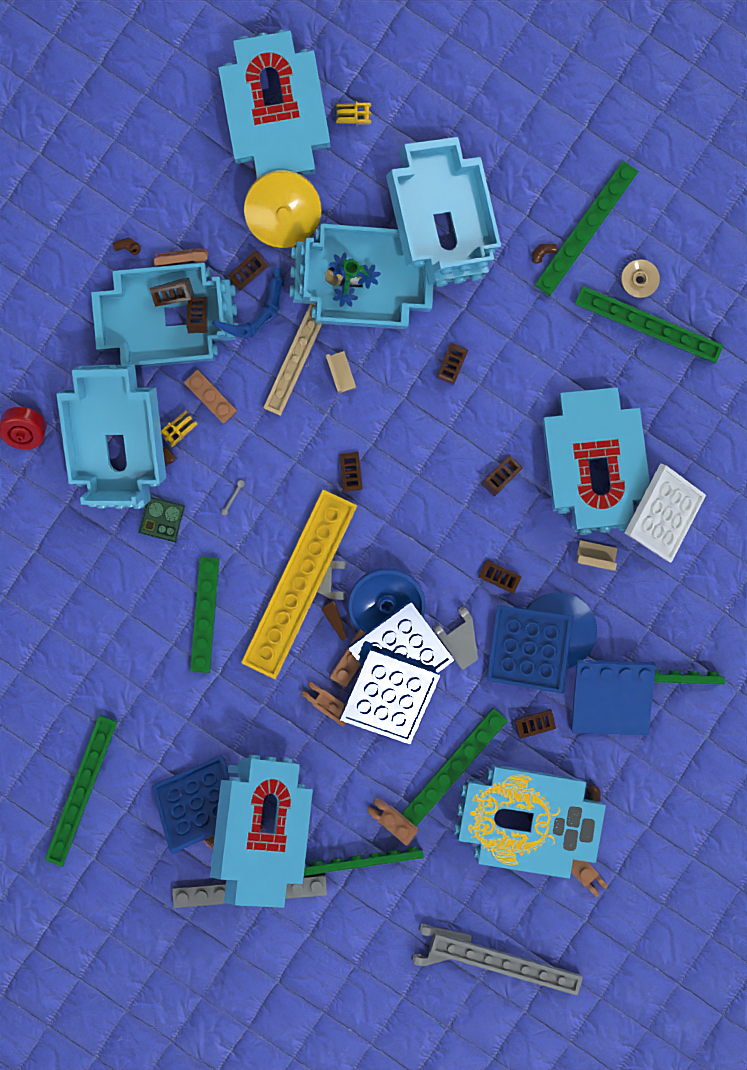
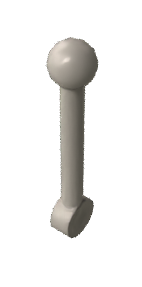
M239 480L237 482L236 490L226 507L221 510L223 516L228 514V509L239 490L245 486L244 481Z

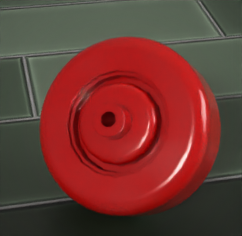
M13 407L2 414L0 419V438L7 445L16 449L30 450L42 444L47 425L44 418L38 412L27 407Z

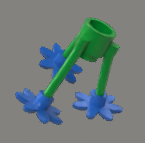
M345 252L341 258L334 254L336 262L330 263L329 266L336 268L333 273L334 276L341 271V275L343 278H346L345 285L342 286V291L334 289L337 296L333 297V300H340V307L345 302L348 306L352 307L351 300H357L358 297L352 295L355 291L354 288L349 289L350 279L357 276L362 277L358 284L365 283L366 288L369 289L371 282L378 285L375 277L380 276L381 273L374 272L375 265L368 269L365 264L359 266L358 262L354 259L347 260Z

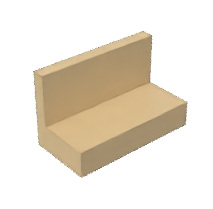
M343 351L331 356L327 354L326 359L338 394L355 389L356 385L345 352Z
M580 540L575 563L615 571L617 566L615 558L618 548Z

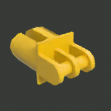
M356 101V104H335L338 117L336 118V124L356 123V126L359 124H371V120H369L371 115L369 107H371V103H357ZM357 108H364V111H358ZM358 116H364V119H358Z
M187 410L161 430V435H164L165 441L171 443V447H174L184 439V436L198 425L197 421L189 425L193 418L191 416L185 418L189 413ZM170 427L174 429L171 433L167 431ZM177 433L180 437L175 440L173 436Z

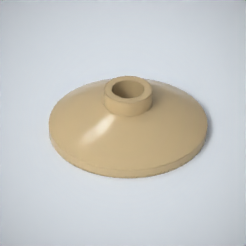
M640 259L630 262L624 268L621 282L624 290L629 295L636 298H645L653 294L658 288L660 275L654 264ZM641 277L642 283H637L636 278Z

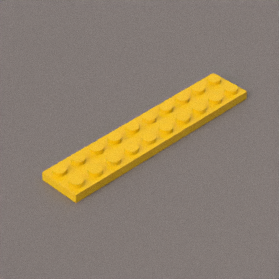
M322 490L243 657L242 664L275 680L277 679L358 507L357 505Z

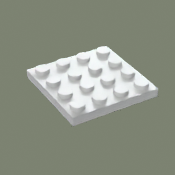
M660 463L627 526L625 534L665 561L671 563L706 495L668 466Z

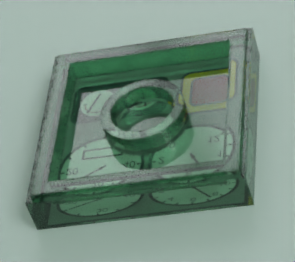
M151 497V501L145 505L138 533L176 543L185 505Z

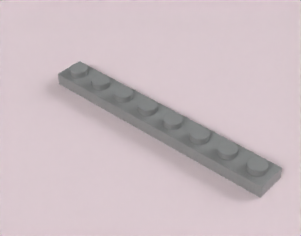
M326 874L304 876L303 884H287L285 899L327 895ZM226 883L173 887L174 908L226 904L224 903Z
M436 932L430 948V953L573 995H578L583 979L581 974Z

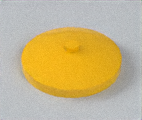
M289 170L271 171L259 177L249 188L244 202L245 220L250 231L263 243L278 248L293 247L297 241L304 242L317 229L321 218L320 197L314 185L301 174Z

